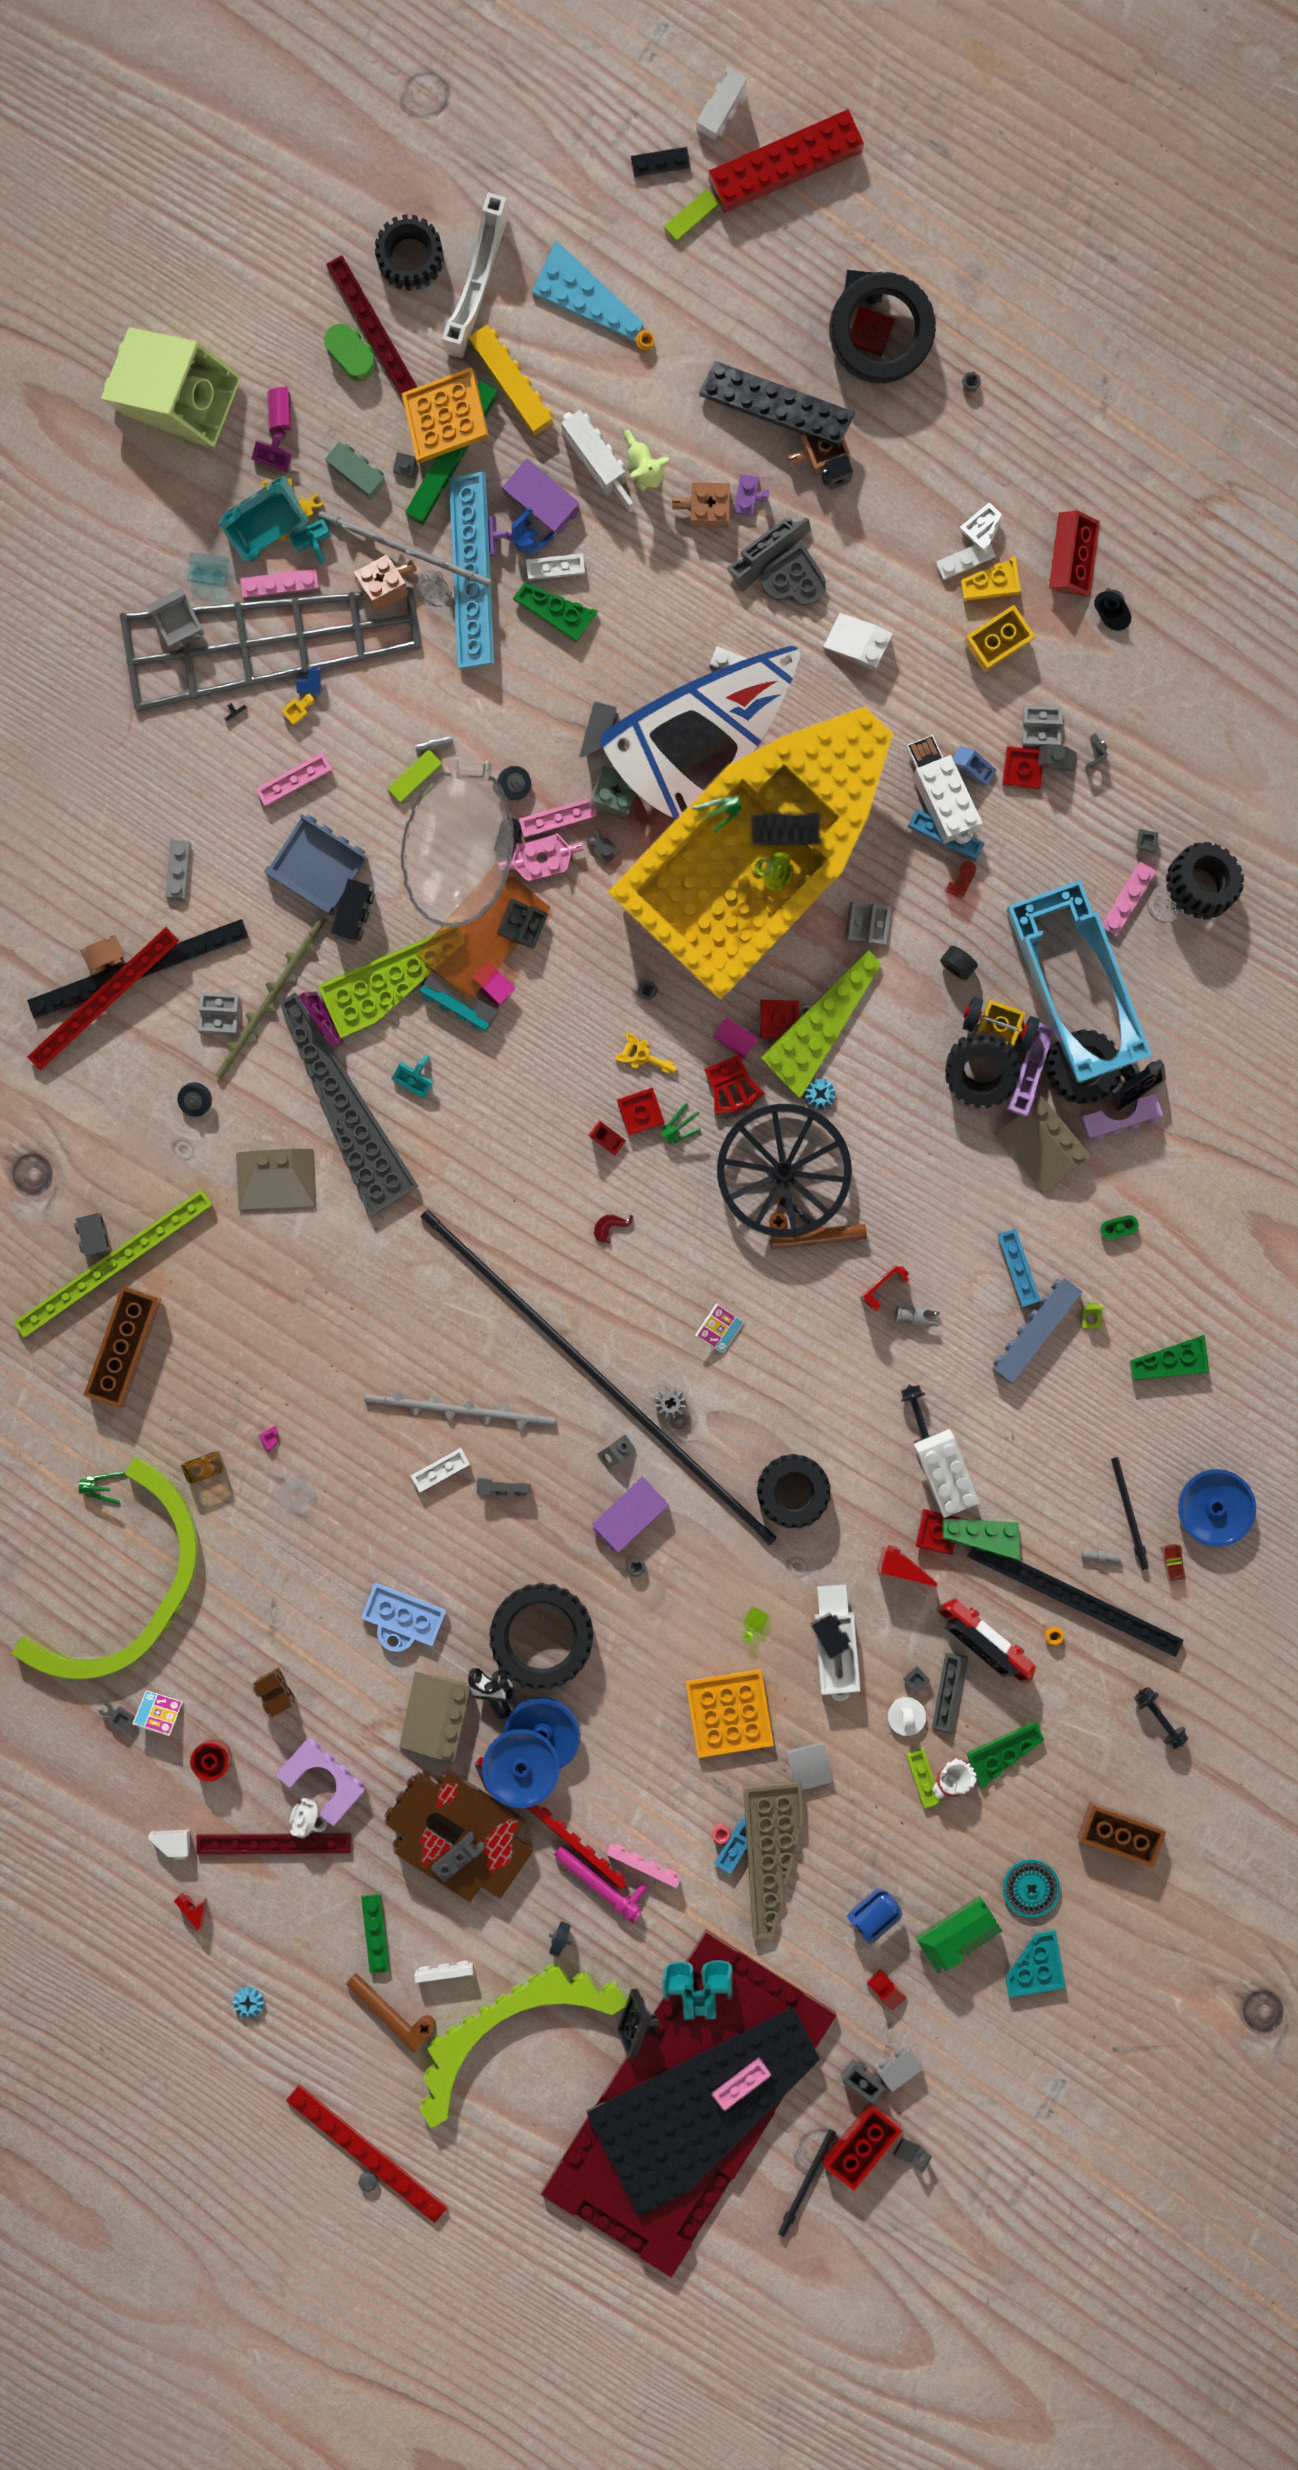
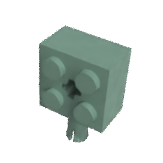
M603 766L598 773L588 807L624 820L629 814L635 791L624 781L616 769Z

